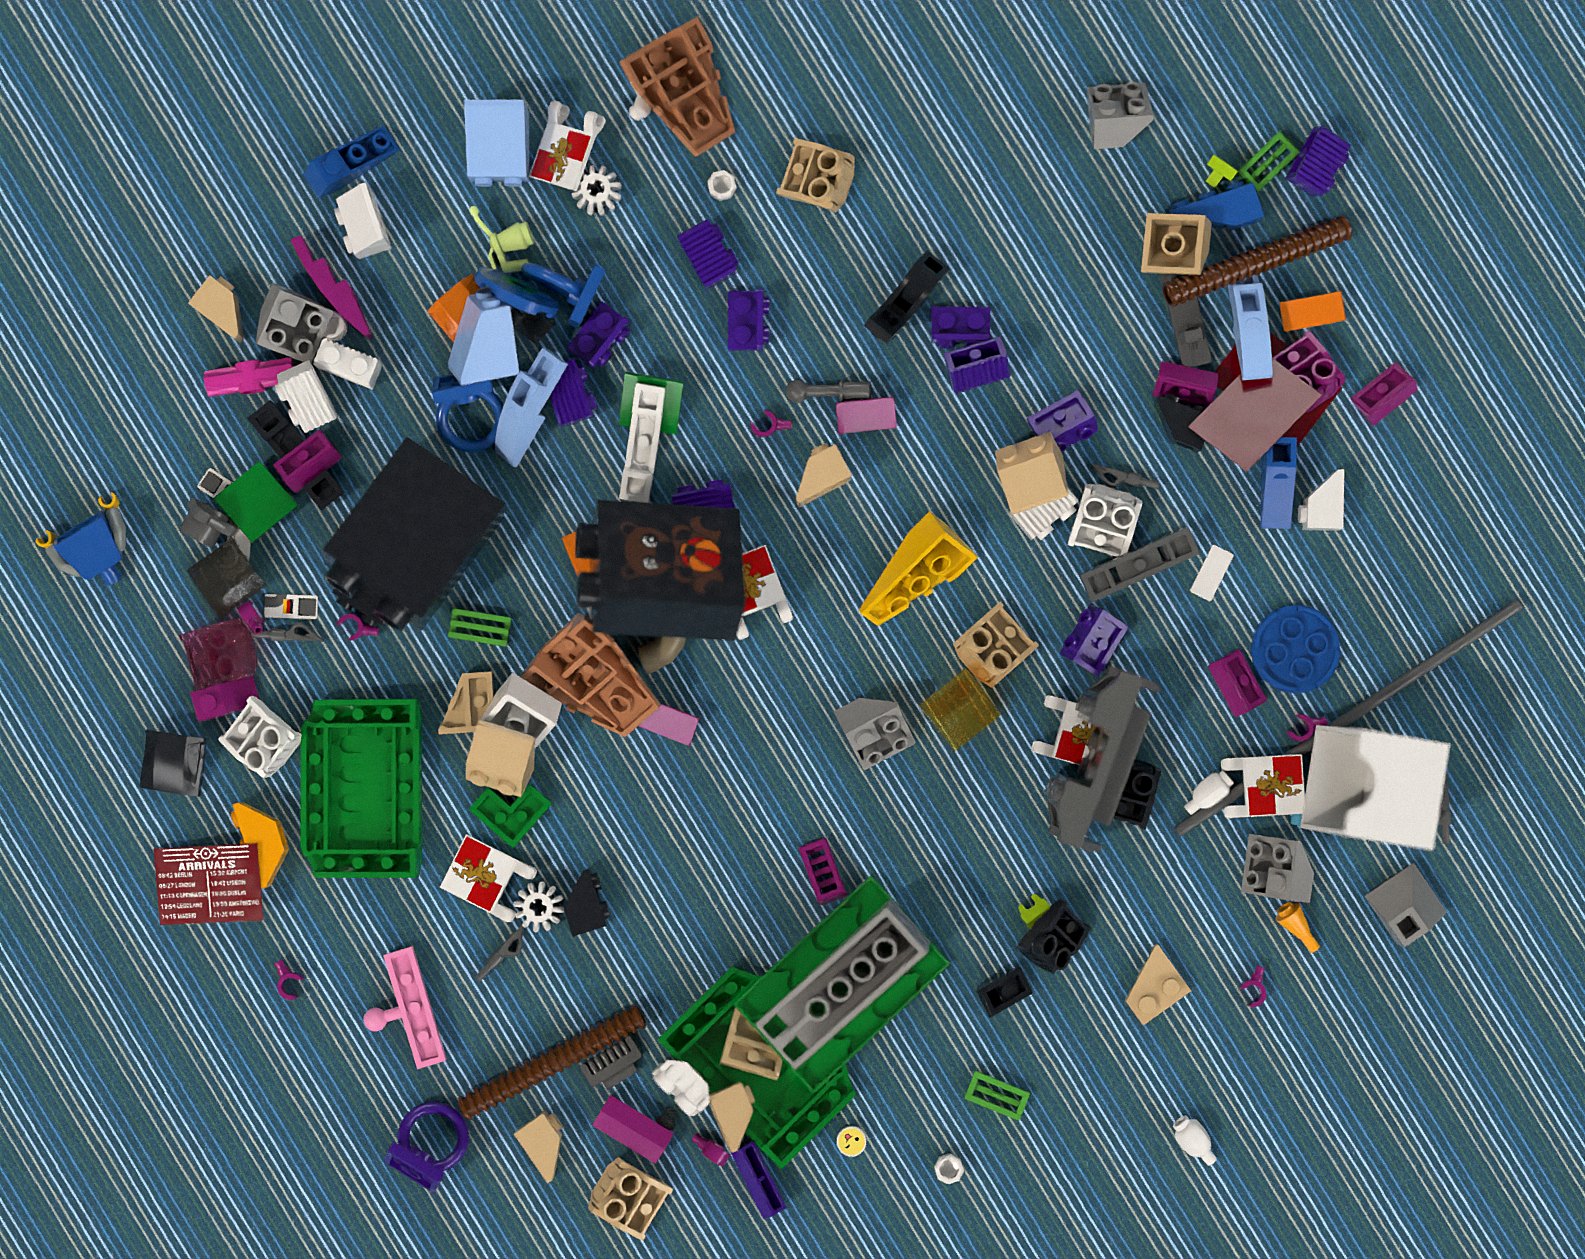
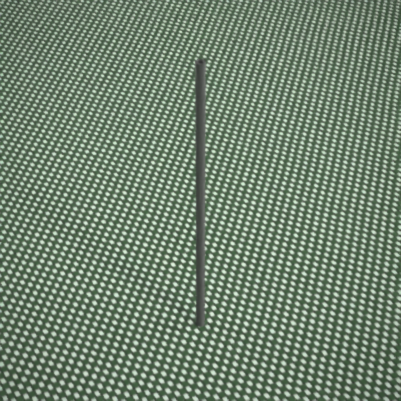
M1514 600L1327 726L1347 727L1523 609L1518 600ZM1315 734L1283 755H1305L1313 749ZM1244 782L1232 788L1230 793L1215 806L1207 809L1202 808L1175 826L1174 830L1179 837L1183 836L1244 795Z

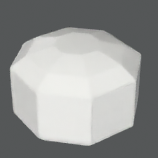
M725 170L714 172L707 182L710 195L719 201L730 199L737 189L734 176Z
M951 1153L939 1156L934 1165L937 1178L946 1184L959 1181L964 1172L961 1159Z

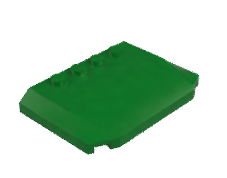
M419 699L315 700L312 705L314 707L301 728V850L304 856L308 858L314 870L312 872L314 877L418 878L422 865V712Z
M730 967L657 1041L676 1061L687 1062L708 1084L709 1094L736 1082H742L743 1087L749 1086L755 1102L751 1103L753 1112L745 1134L754 1141L777 1167L782 1169L856 1095L849 1079L846 1064L814 1094L784 1061L782 1062L777 1080L719 1064L735 1008L733 1002L760 978V976Z

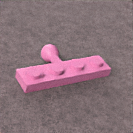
M407 947L383 955L398 1007L385 1011L380 1008L369 1009L364 1015V1025L370 1031L376 1032L382 1030L387 1022L402 1018L417 1069L446 1061L447 1057L414 947Z

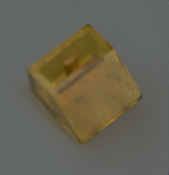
M966 668L918 705L954 752L1001 715L985 691Z

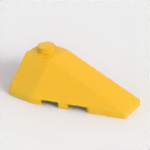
M929 511L908 532L858 611L879 626L907 609L910 601L922 594L925 597L932 594L933 587L945 580L950 583L958 578L978 556L946 523Z

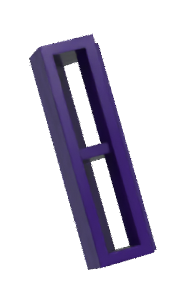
M746 1141L740 1144L738 1150L731 1153L762 1218L773 1217L786 1209V1206L754 1141ZM745 1150L747 1151V1153H748V1155H749V1157H750V1159H751V1161H752V1163H753V1165H754V1167H755V1169H756V1171H757V1173H758V1176H756V1174H755V1172H754V1170H753V1168H752V1165H751V1163H750V1161H749V1159H748V1157H747V1155H746V1153H745ZM761 1181H762V1183H763V1185H764V1187H765V1189H766V1191H767V1193H768V1195H769V1197H770V1199H771V1201H772L774 1207L771 1206V1204H770V1202H769V1200H768V1198H767V1196H766V1194H765V1192H764V1190H763V1188H762V1186H761V1184H760Z

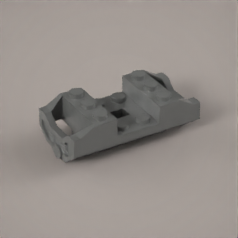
M1108 666L1106 674L1090 686L1086 694L1081 693L1075 708L1076 711H1079L1077 717L1098 726V729H1093L1090 734L1087 746L1091 747L1088 757H1083L1077 770V774L1081 775L1079 780L1057 772L1055 778L1050 777L1046 785L1045 794L1048 795L1047 805L1050 817L1048 832L1057 836V841L1089 852L1098 853V851H1101L1102 845L1097 841L1087 838L1086 834L1092 820L1109 826L1112 822L1151 716L1150 712L1134 707L1141 687L1159 693L1161 689L1159 687L1160 684Z

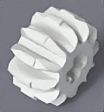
M591 165L589 166L590 175L587 176L583 172L581 177L583 181H580L579 190L577 192L574 191L572 197L573 199H580L577 204L579 209H583L588 205V215H592L595 208H598L600 216H603L605 213L603 207L605 205L611 211L615 209L614 204L610 200H621V195L614 191L622 187L620 182H613L616 178L614 172L605 176V166H601L599 173H596L594 166ZM597 185H600L604 192H598L596 197L593 196L590 188L595 189Z
M544 881L539 883L538 891H536L533 883H529L528 890L531 895L524 890H520L518 894L525 901L514 902V906L523 907V911L515 914L516 918H521L524 915L527 917L522 924L524 928L533 921L534 932L539 931L540 922H542L546 931L550 930L551 925L548 918L558 924L560 918L554 912H564V907L555 906V903L563 900V896L558 895L555 898L551 896L556 891L555 886L550 887L547 892H544L546 886ZM537 899H542V904L547 906V910H543L541 915L537 914L535 908H532V903H536Z

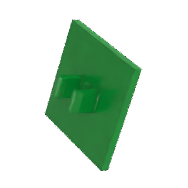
M625 372L619 425L631 426L636 383L666 387L660 432L677 435L684 381Z
M260 461L213 498L251 543L256 541L298 506Z

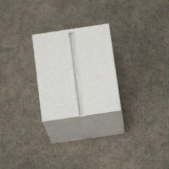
M1316 725L1300 828L1433 850L1450 744L1364 729Z

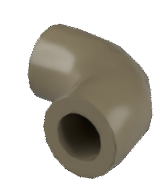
M656 636L647 644L638 646V652L646 674L656 672L673 662L685 646L686 638Z

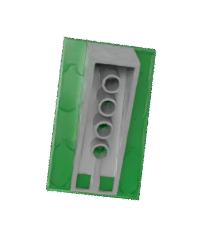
M871 874L734 1001L733 1005L814 1094L948 967L950 961Z

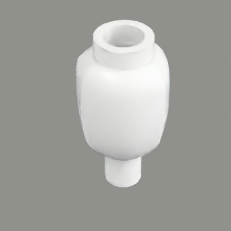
M1224 770L1219 773H1211L1196 786L1193 791V799L1184 808L1190 815H1193L1200 808L1207 809L1215 806L1230 793V787L1234 782Z
M1186 1115L1175 1121L1173 1128L1176 1130L1175 1139L1190 1156L1201 1157L1208 1166L1212 1165L1217 1158L1210 1150L1211 1139L1200 1122L1196 1119H1189Z

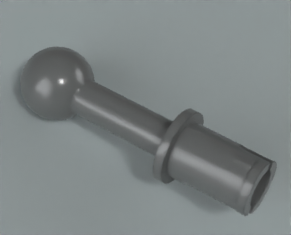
M796 379L787 385L786 395L794 403H801L807 397L839 396L840 402H845V399H870L871 382H845L844 379H840L839 385H807L804 381Z

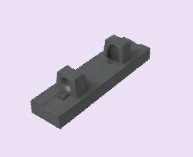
M1159 273L1162 288L1164 282H1171L1175 278L1180 280V276L1186 274ZM1195 296L1194 300L1191 301L1186 300V303L1183 304L1178 302V305L1175 307L1170 306L1166 301L1181 365L1193 368L1212 363L1197 297Z
M1185 526L1078 575L1090 602H1094L1200 553L1189 527ZM1113 567H1115L1120 580L1114 574Z

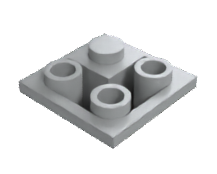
M1128 82L1120 85L1100 84L1094 87H1087L1090 134L1094 149L1124 147L1154 119L1145 83Z
M272 282L261 308L256 344L301 362L310 360L312 363L334 311L300 293Z
M858 698L833 711L864 771L916 744L896 702Z
M1249 834L1241 892L1310 903L1314 872L1300 841Z
M1411 863L1364 895L1396 944L1402 947H1406L1428 932L1447 913L1414 863Z

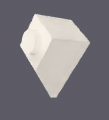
M1338 469L1332 472L1303 500V505H1299L1298 522L1303 523V530L1338 531L1343 529L1344 470Z

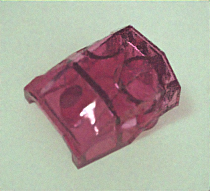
M240 618L179 635L180 641L184 643L195 686H192L194 692L255 675L258 662L251 633Z

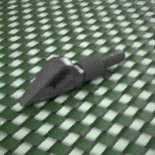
M1091 462V466L1109 487H1117L1123 482L1139 487V484L1155 489L1159 487V482L1142 478V474L1125 472L1101 465L1098 466ZM1110 473L1116 477V480L1110 482L1104 474Z
M301 622L294 623L288 630L272 628L271 631H262L260 634H255L252 631V638H271V641L323 642L324 640ZM299 627L303 628L309 634H306L305 636L296 633V629Z
M1445 773L1438 816V825H1441L1442 844H1450L1449 825L1452 824L1451 812L1449 811L1448 773Z
M523 923L486 960L488 963L475 976L480 982L492 968L496 969L505 957H515L521 952ZM518 939L517 949L511 951L509 948L512 942Z

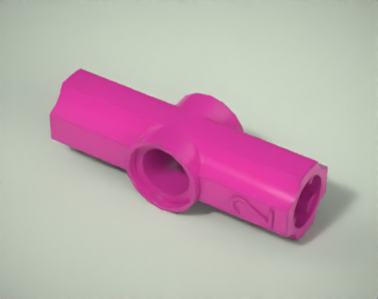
M291 357L265 362L250 360L236 363L234 367L204 371V384L208 397H215L233 393L253 394L263 392L266 388L275 387L278 384L277 374L294 367V361Z

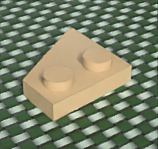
M492 671L462 673L455 694L449 703L445 718L439 727V734L475 732L479 719L482 718L494 697Z
M1155 944L1125 1001L1141 1024L1145 1025L1191 992V990L1160 946Z
M735 1007L719 1064L777 1080L783 1060Z

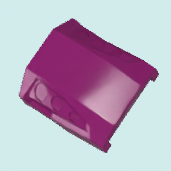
M1309 330L1304 333L1301 339L1273 357L1274 360L1322 395L1306 412H1310L1333 396L1345 382L1343 373L1336 366L1327 350Z

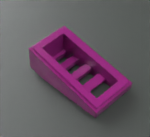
M827 838L799 847L819 905L822 906L848 896ZM821 850L825 851V855L809 860L808 855ZM829 862V866L813 871V866ZM833 873L834 877L818 883L816 878ZM837 884L838 889L822 894V889Z

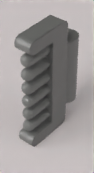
M631 1036L625 1038V1041L621 1040L619 1042L625 1055L617 1044L613 1045V1049L619 1059L611 1048H607L606 1052L613 1063H611L605 1052L600 1053L606 1067L599 1056L594 1057V1061L600 1071L593 1060H588V1065L583 1063L580 1066L592 1087L603 1082L606 1089L609 1090L638 1072L633 1062L640 1059L642 1053Z

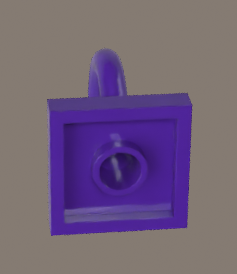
M427 1102L414 1107L402 1119L398 1129V1143L393 1142L387 1151L384 1163L434 1194L445 1174L443 1171L451 1169L458 1164L468 1148L469 1131L464 1118L456 1109L440 1102ZM427 1114L445 1116L453 1123L457 1132V1143L454 1150L449 1156L439 1161H434L429 1154L410 1145L409 1136L413 1124L420 1117Z

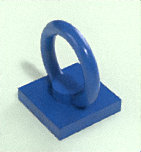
M525 262L521 266L522 273L531 280L568 297L566 302L573 305L574 309L567 324L578 328L606 271L595 265L586 282L579 278L574 282L557 272L531 262Z
M453 374L434 378L432 396L434 404L439 403L436 411L437 428L442 438L453 448L472 453L484 451L495 444L497 426L504 404L499 396L493 392L494 379L461 385ZM480 397L485 399L492 406L495 414V423L492 431L486 437L476 441H467L456 436L448 424V412L453 403H470L478 400Z

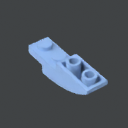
M1253 274L1251 278H1244L1241 282L1236 280V283L1233 285L1228 284L1234 318L1233 332L1242 380L1272 378L1273 376L1270 332L1262 283H1259L1258 275L1255 276Z
M543 347L528 373L519 371L508 393L497 426L495 453L513 467L518 466L546 418L540 411L568 365L553 352Z

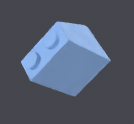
M464 100L467 177L470 182H475V186L480 187L492 186V182H504L505 186L518 187L522 186V182H529V111L525 101Z
M490 288L477 290L476 294L467 296L448 361L449 370L461 385L519 374L510 305L497 299L496 295L490 291Z

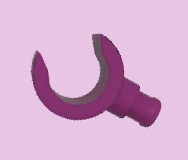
M764 410L766 416L772 421L770 430L761 432L750 423L751 430L756 436L767 438L775 430H791L792 420L777 419L773 413Z
M248 600L239 606L237 610L248 627L255 634H260L263 631L262 623L265 620L254 609L252 605L254 603Z
M345 614L337 622L338 626L345 623L348 619H354L358 623V631L348 639L349 641H355L362 635L378 636L379 634L378 626L373 627L365 624L359 616L354 614Z
M1295 715L1306 723L1307 731L1302 736H1297L1290 731H1286V734L1295 741L1307 740L1312 736L1313 731L1316 730V725H1328L1327 718L1324 716L1318 719L1317 717L1310 719L1306 715Z
M281 959L274 963L280 977L277 983L278 993L287 1000L297 999L299 996L286 992L284 983L287 978L303 980L304 977L299 973L290 972L288 966L286 967Z
M1256 965L1251 979L1243 981L1238 987L1239 989L1247 988L1250 985L1258 987L1259 997L1255 1001L1246 1004L1248 1007L1260 1006L1266 998V990L1262 985L1264 978L1262 976L1265 968Z
M698 1133L692 1138V1142H695L702 1150L701 1153L721 1167L724 1166L731 1155L723 1150V1146L711 1139L708 1140L700 1136Z

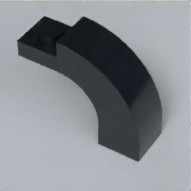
M927 250L915 262L888 299L870 316L864 326L871 331L874 337L881 339L886 344L891 339L893 340L928 299L950 268Z

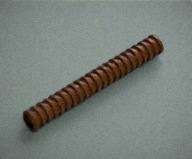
M1341 215L1336 219H1330L1328 223L1325 221L1320 223V226L1314 225L1312 228L1304 229L1303 232L1298 231L1295 235L1290 234L1287 238L1283 237L1279 241H1272L1271 244H1264L1263 247H1256L1254 251L1248 250L1246 254L1240 253L1238 257L1233 256L1229 260H1222L1221 263H1214L1213 267L1211 265L1206 266L1202 270L1201 275H1182L1180 280L1175 278L1171 282H1164V297L1170 306L1175 307L1178 305V302L1180 304L1186 303V300H1194L1195 296L1198 298L1203 296V293L1209 294L1212 290L1217 291L1220 287L1225 288L1228 284L1233 285L1236 283V280L1241 282L1244 278H1251L1253 274L1255 276L1259 275L1261 271L1267 272L1269 268L1275 269L1278 265L1283 266L1286 262L1291 263L1294 259L1298 260L1302 256H1309L1310 253H1317L1318 250L1322 251L1327 247H1333L1335 243L1340 244L1343 240L1348 241L1351 239V225Z
M633 1004L630 1006V1010L625 1008L622 1010V1014H614L615 1018H606L605 1023L599 1022L596 1028L591 1026L589 1028L590 1031H582L581 1036L574 1035L573 1040H565L564 1045L561 1043L557 1044V1048L548 1049L549 1052L547 1054L544 1052L540 1053V1057H533L530 1063L525 1061L524 1066L518 1065L515 1067L516 1070H508L507 1075L501 1074L499 1079H491L490 1084L485 1082L482 1084V1088L476 1087L474 1089L475 1092L468 1091L465 1097L459 1096L457 1102L461 1112L470 1121L475 1114L480 1116L482 1114L481 1111L487 1112L491 1106L497 1107L498 1102L504 1103L506 1098H514L515 1093L520 1095L523 1093V1089H531L532 1084L537 1086L540 1080L546 1081L547 1076L554 1077L556 1075L555 1072H563L564 1067L571 1068L572 1063H580L581 1058L586 1060L589 1058V1054H597L596 1050L600 1049L603 1051L605 1049L604 1046H612L613 1041L620 1042L621 1037H629L630 1032L635 1034L638 1032V1028H646V1021L640 1009Z

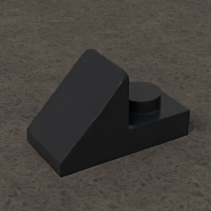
M1020 966L1011 969L992 981L978 985L976 990L989 1018L1033 993Z

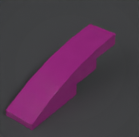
M301 235L291 239L290 241L304 268L321 293L341 316L368 340L373 338V334L351 284L347 280L337 283L328 261L324 257L315 261L306 240Z

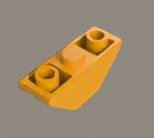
M244 802L232 804L234 811L231 812L233 824L236 829L240 828L243 836L240 844H257L261 889L269 887L289 851L281 821Z

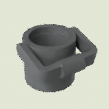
M192 497L188 503L189 512L179 531L210 548H214L221 533L232 537L238 527L229 516Z

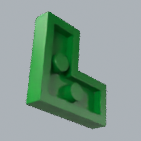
M531 784L525 789L522 797H518L511 806L490 787H487L469 810L508 845L514 848L553 803Z

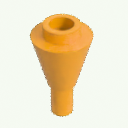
M1287 902L1277 910L1278 915L1275 920L1298 939H1301L1310 953L1318 950L1320 945L1310 933V928L1300 903Z

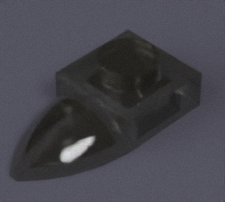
M510 305L514 327L535 345L556 324L552 318L546 317L545 312L540 311L537 315H533Z

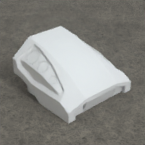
M1086 484L1068 545L1083 546L1115 557L1127 553L1142 507V500L1130 493L1104 485Z
M251 696L247 699L248 704L235 722L218 740L238 761L247 765L250 770L257 772L262 778H267L285 765L300 745L302 734L295 732L261 700Z
M667 1060L665 1063H660L653 1070L652 1074L654 1075L653 1079L667 1094L670 1095L672 1093L675 1096V1102L689 1116H695L709 1104L708 1084L687 1062Z

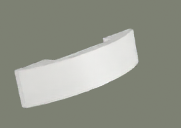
M636 383L619 499L649 503L666 387Z

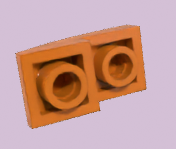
M1342 291L1279 303L1284 332L1346 320Z

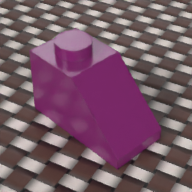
M254 677L227 682L190 693L199 722H206L243 711L248 704L247 699L251 696H255L260 700Z

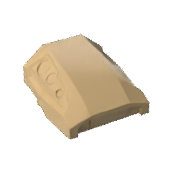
M794 138L793 144L795 146L781 188L777 189L776 194L837 212L846 201L854 177V156L819 143Z
M1001 601L953 643L958 658L979 681L990 687L995 686L1040 646L1036 641L1033 643L1002 608L1004 605Z
M618 1157L606 1167L594 1187L588 1209L591 1213L606 1220L618 1229L643 1241L646 1237L644 1233L666 1196L668 1194L671 1195L674 1189Z

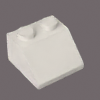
M366 183L359 184L336 199L338 208H335L334 212L339 225H345L348 235L344 236L343 239L348 253L353 252L358 259L392 249L374 193Z
M512 673L496 692L481 720L535 737L536 748L556 725L562 703Z

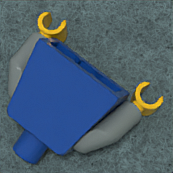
M110 492L113 500L108 505H105L104 499L101 496L98 499L99 504L106 510V513L101 510L58 537L55 533L45 530V533L49 536L47 543H44L41 538H36V544L47 549V555L58 570L75 577L82 576L85 580H90L100 574L107 586L116 583L122 578L121 573L114 564L122 559V551L126 547V526L118 509L119 499L113 492Z

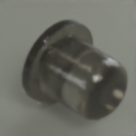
M666 1107L661 1116H658L655 1121L667 1130H674V1122L678 1112L672 1107Z

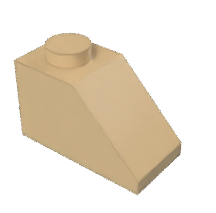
M209 275L188 304L238 342H241L244 336L239 298L231 292L234 286L221 276L218 280H215Z
M736 1082L709 1094V1105L727 1148L731 1153L739 1148L753 1112L751 1103L755 1102L749 1086L743 1087L742 1082Z
M544 1110L517 1129L514 1135L546 1182L549 1183L553 1180L556 1172L562 1139L560 1129L563 1126L554 1113L549 1115Z

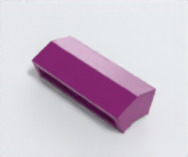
M611 1095L592 1124L597 1129L655 1164L674 1134Z

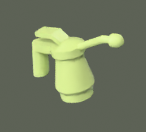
M471 206L469 209L470 214L473 215L477 224L489 236L491 249L488 257L492 268H497L492 255L495 250L504 273L521 271L522 264L529 262L528 259L507 261L504 252L527 249L528 246L534 244L527 222L515 223L498 234L496 232L492 233L479 218L478 208Z

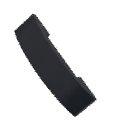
M271 400L247 418L280 459L305 441ZM325 469L303 487L321 511L345 493L328 469Z

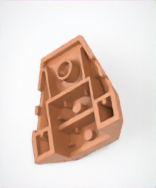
M698 17L660 36L619 61L634 90L695 157L735 133L726 96H721L717 80L721 79L719 69L714 70L710 53L714 52L712 43Z
M580 613L575 615L544 644L519 676L562 704L567 705L566 710L575 713L576 710L592 717L591 722L624 737L661 705L611 636L607 633H592V620Z

